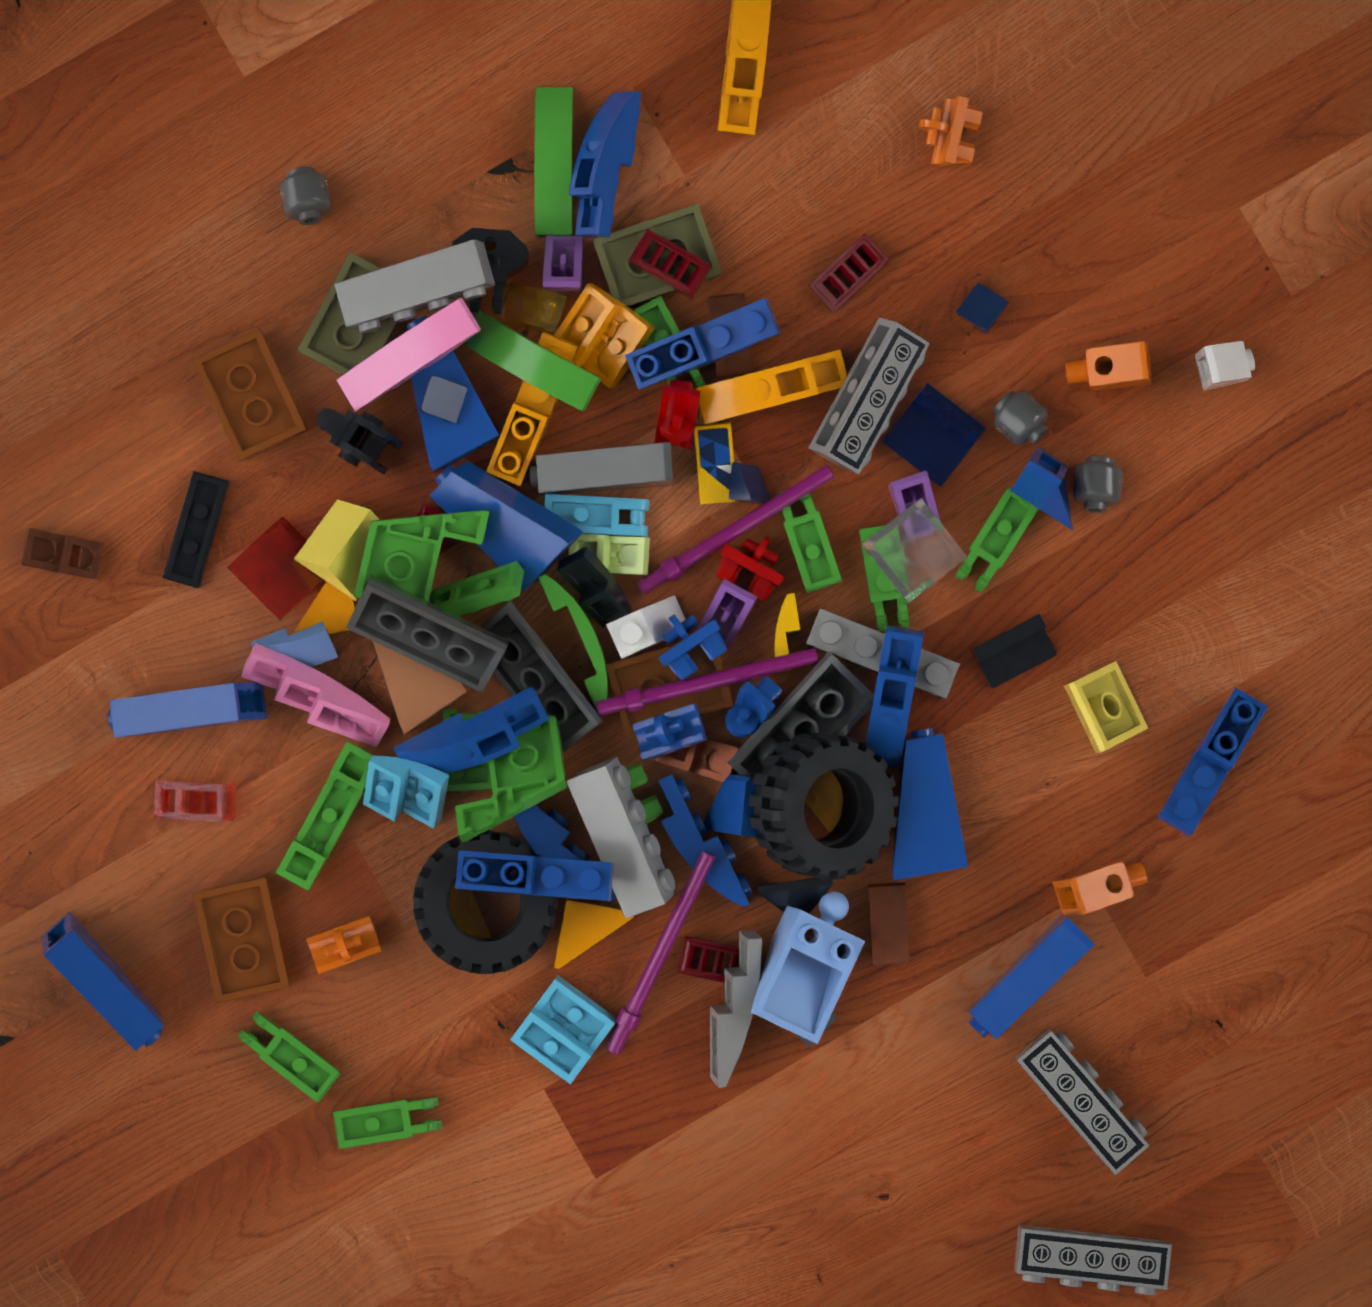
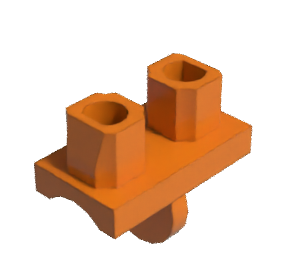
M956 96V99H944L943 109L933 108L931 120L921 119L919 121L918 128L928 132L926 145L934 147L931 160L932 165L942 167L953 164L966 165L972 163L975 152L974 144L960 141L963 129L969 131L978 130L983 112L968 105L969 98Z
M371 916L306 938L318 974L383 951Z

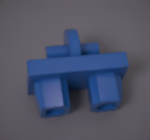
M673 614L668 619L674 628L662 636L668 645L679 637L683 641L658 658L664 667L669 666L681 680H685L699 670L688 652L700 645L712 661L727 651L725 642L719 633L722 629L714 619L689 636L687 632L699 624L694 615L680 622L676 615Z
M767 676L755 687L747 681L740 688L734 707L726 715V729L735 737L740 738L754 734L775 711L776 705L774 702L781 696L782 689Z
M691 704L632 724L639 742L640 755L644 761L707 741L697 704Z

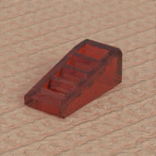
M156 781L154 818L213 822L234 821L236 785L227 783ZM170 789L176 790L175 811H169ZM186 790H190L189 812H185ZM201 791H205V812H200ZM216 794H217V813H216Z

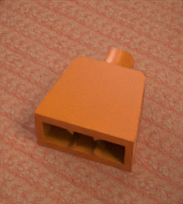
M1145 341L1086 349V359L1065 362L1068 384L1089 382V387L1093 391L1153 385L1150 352ZM1102 363H1113L1110 373L1099 374V367Z
M1123 861L1094 867L1052 881L1063 916L1069 917L1084 915L1133 898L1134 892L1132 888L1146 884L1147 875L1141 862L1125 867Z

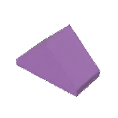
M546 235L543 289L545 294H581L583 237Z
M927 471L889 484L888 488L907 541L942 529Z
M724 579L697 631L715 619L722 629L719 633L729 650L757 597Z

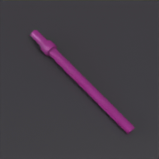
M828 465L822 467L677 558L674 555L660 563L661 567L637 582L644 594H647L668 580L673 582L685 575L684 570L835 478L832 470Z
M812 648L641 691L639 687L625 690V695L596 701L599 716L627 709L630 713L644 709L643 705L818 663L816 649Z
M702 850L627 1006L621 1008L616 1018L618 1025L606 1047L613 1054L620 1055L631 1030L635 1031L642 1018L640 1012L716 858L711 852Z

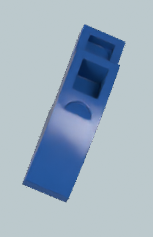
M641 92L612 93L598 111L584 137L576 159L569 190L570 196L580 198L575 232L577 236L586 238L610 237L614 219L615 196L619 183V167L632 166L635 152Z
M763 298L697 327H690L628 353L625 356L637 387L641 390L750 348L754 344L781 334L768 299Z
M887 625L866 744L874 748V755L882 756L888 767L899 769L924 632Z
M531 686L467 721H464L461 713H458L394 747L398 758L422 763L444 773H450L485 763L521 747L516 737L548 721L549 718Z
M1238 688L1232 691L1172 787L1170 796L1157 818L1188 837L1193 834L1226 775L1234 767L1268 707Z
M671 774L658 780L674 815L661 822L682 857L694 869L702 850L714 854L716 858L705 881L724 897L741 907L749 905L747 896L753 894L744 873L736 876L731 862L737 860L728 839L720 842L717 835L704 842L701 835L707 833V830L699 813L696 812L691 815L685 801L691 799V796L683 778L675 781Z
M534 805L514 816L521 832L537 856L540 854L541 857L585 861L590 857L574 843L569 848L563 845V842L571 833L566 828L569 821L551 808L546 813L537 805ZM613 888L611 890V902L616 897Z
M459 850L455 889L611 901L614 863Z

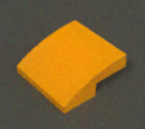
M588 283L554 336L579 345L572 362L583 366L591 373L602 378L601 382L608 388H616L629 368L625 355L642 348L655 327L604 290L592 283Z

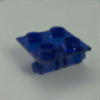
M927 383L882 442L920 472L927 471L929 479L941 487L986 430V427Z

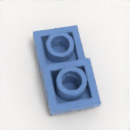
M323 622L290 636L286 628H283L251 642L252 647H254L255 643L292 657L310 667L338 658L336 649Z

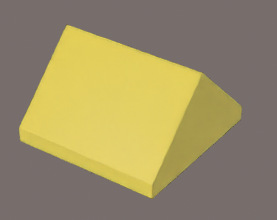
M337 499L294 560L357 601L358 597L354 594L370 523L372 520L380 519L371 509Z
M1117 661L1064 685L1095 753L1104 752L1148 729Z

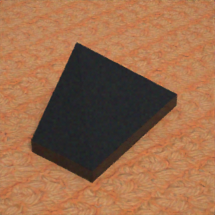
M810 878L757 886L758 893L782 912L785 911L787 906L810 914L822 896L827 893L834 883L833 879Z

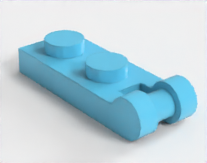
M545 494V508L578 527L583 534L648 537V526H645V512H649L650 500ZM619 510L631 511L630 524H619Z

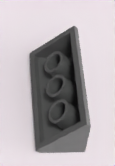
M373 575L370 576L346 626L347 629L481 693L508 646L507 639Z
M512 602L506 604L481 626L508 640L506 651L493 673L511 696L531 686L533 687L546 714L556 716L563 753L604 722Z
M828 652L727 763L740 776L751 777L754 780L756 773L762 774L764 767L761 764L767 755L775 756L777 754L775 748L784 741L792 742V738L796 735L803 733L811 735L813 732L845 736L872 707L874 694L832 653Z

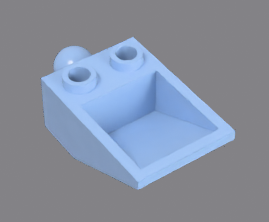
M831 891L822 896L819 902L820 919L802 910L790 906L786 907L771 939L751 1013L818 1044L865 943L864 940L833 926L835 921L843 919L849 910L847 898L837 891ZM810 928H812L814 931V934H805V932Z

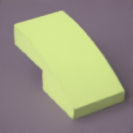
M582 534L569 547V555L587 546L611 574L648 575L650 538Z

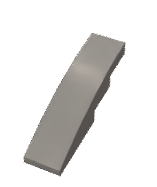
M754 930L739 931V967L725 968V1004L710 1005V1078L718 1088L726 1087L742 1052L753 1016L751 1009L760 979L762 938Z

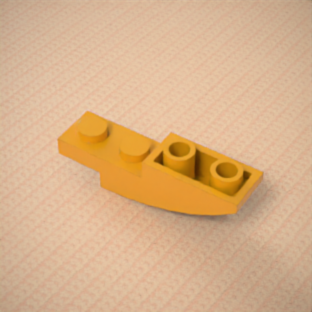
M732 0L725 53L726 63L717 124L718 131L755 135L759 100L762 96L771 0Z
M545 331L538 342L539 345L569 361H573L579 346ZM523 380L516 401L511 407L490 460L487 473L518 486L522 485L558 401L557 398Z
M841 349L697 387L694 390L701 391L699 411L704 425L841 388L847 377Z

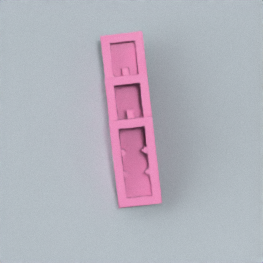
M463 298L457 299L375 352L336 381L354 411L357 412L366 408L386 392L399 387L421 370L435 364L481 331V328Z
M255 643L243 667L242 678L276 689L274 700L309 712L307 723L377 747L390 724L391 719L344 685L292 657Z

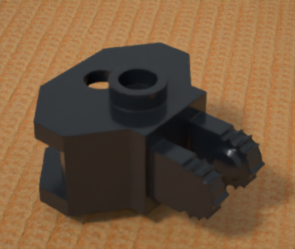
M471 228L453 240L452 246L473 239L484 242V246L490 242L497 244L494 250H486L496 285L494 286V296L492 297L493 314H502L504 287H508V280L528 267L529 251L527 246L509 230ZM481 297L470 300V312L478 313L481 307Z
M323 408L322 411L317 413V426L332 436L329 441L330 443L341 449L338 457L355 467L362 462L380 474L385 475L388 468L377 462L378 457L387 443L400 449L403 442L381 428L384 423L383 421L366 411L363 412L362 416L350 410L343 416L329 408Z

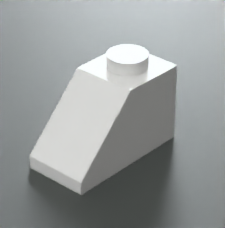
M1243 341L1205 346L1195 354L1203 391L1247 381L1252 377L1251 371L1255 370L1253 353L1250 348L1245 349Z
M675 595L606 624L622 660L664 642L665 639L662 635L674 628L668 619L673 614L676 615L680 622L685 620Z

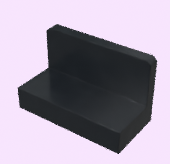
M1040 614L971 649L991 688H995L1056 656L1057 652L1044 629L1046 625Z

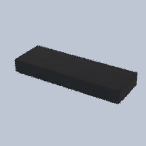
M193 471L163 579L200 589L230 481Z

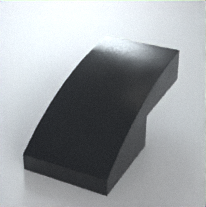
M587 546L559 561L557 572L581 594L579 605L603 628L606 627V624L631 613L632 607L622 589L604 564Z

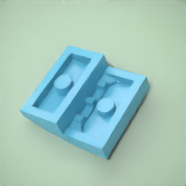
M372 756L368 765L363 805L394 822L404 812L435 829L442 820L449 775L425 764L403 758Z
M557 975L510 1040L571 1084L616 1023V1017Z

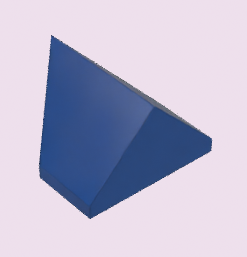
M1037 447L1010 491L1073 530L1065 479L1069 466Z
M730 774L724 780L703 822L706 830L744 836H756L759 833L758 829L751 827L750 815H754V807L749 806L750 794L755 795L756 785L752 784L753 780L751 777Z

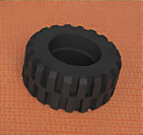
M813 732L811 735L804 733L796 735L792 738V742H782L775 748L777 753L775 756L767 755L761 764L764 770L762 774L756 773L752 783L757 786L755 795L750 794L749 806L754 807V815H750V822L752 828L759 830V833L755 836L759 846L768 849L766 851L767 856L774 863L782 864L783 869L793 873L820 879L838 880L845 879L848 874L856 875L864 871V863L872 865L880 857L878 852L880 847L886 848L891 840L888 833L891 827H896L898 817L893 815L894 807L899 806L898 795L893 794L892 787L896 786V782L892 773L884 771L888 768L887 763L882 756L874 755V748L847 736ZM831 771L842 789L843 809L835 828L824 838L816 840L806 825L804 816L805 800L812 784L821 775Z
M487 830L466 842H462L458 835L441 845L429 857L418 875L414 888L413 912L423 941L438 958L456 969L469 973L494 974L508 971L525 963L544 945L556 919L557 897L519 894L520 910L516 921L506 932L492 938H478L464 932L455 923L449 906L450 893L456 882L459 850L541 857L540 854L536 855L531 848L532 846L523 840L521 841L513 837L511 834Z

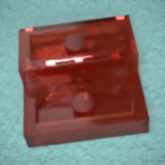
M283 516L227 567L280 621L324 581V579L294 560L307 540Z

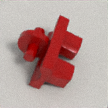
M673 379L670 381V387L663 386L654 444L670 442L671 446L679 445L684 449L691 450L701 392L700 390H692V382Z
M764 536L760 544L746 538L742 548L754 554L752 558L725 544L720 553V556L723 558L719 563L716 577L719 579H726L733 584L742 568L754 574L755 577L747 592L755 595L757 600L761 602L766 600L774 587L779 588L785 576L759 563L760 559H763L774 565L779 557L776 553L766 549L771 541V538Z

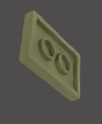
M699 204L610 233V237L592 239L611 296L627 307L676 292L675 289L628 262L647 229L709 263L711 269L703 282L722 276V271ZM652 242L642 260L648 263L658 245ZM664 250L655 267L661 270L671 253ZM677 257L668 275L674 277L684 260ZM690 265L680 281L687 284L696 268Z
M351 252L349 253L297 350L299 353L344 375L387 345L399 322H395L394 318L382 321V328L367 333H360L359 329L347 328L334 286L335 283L381 268Z

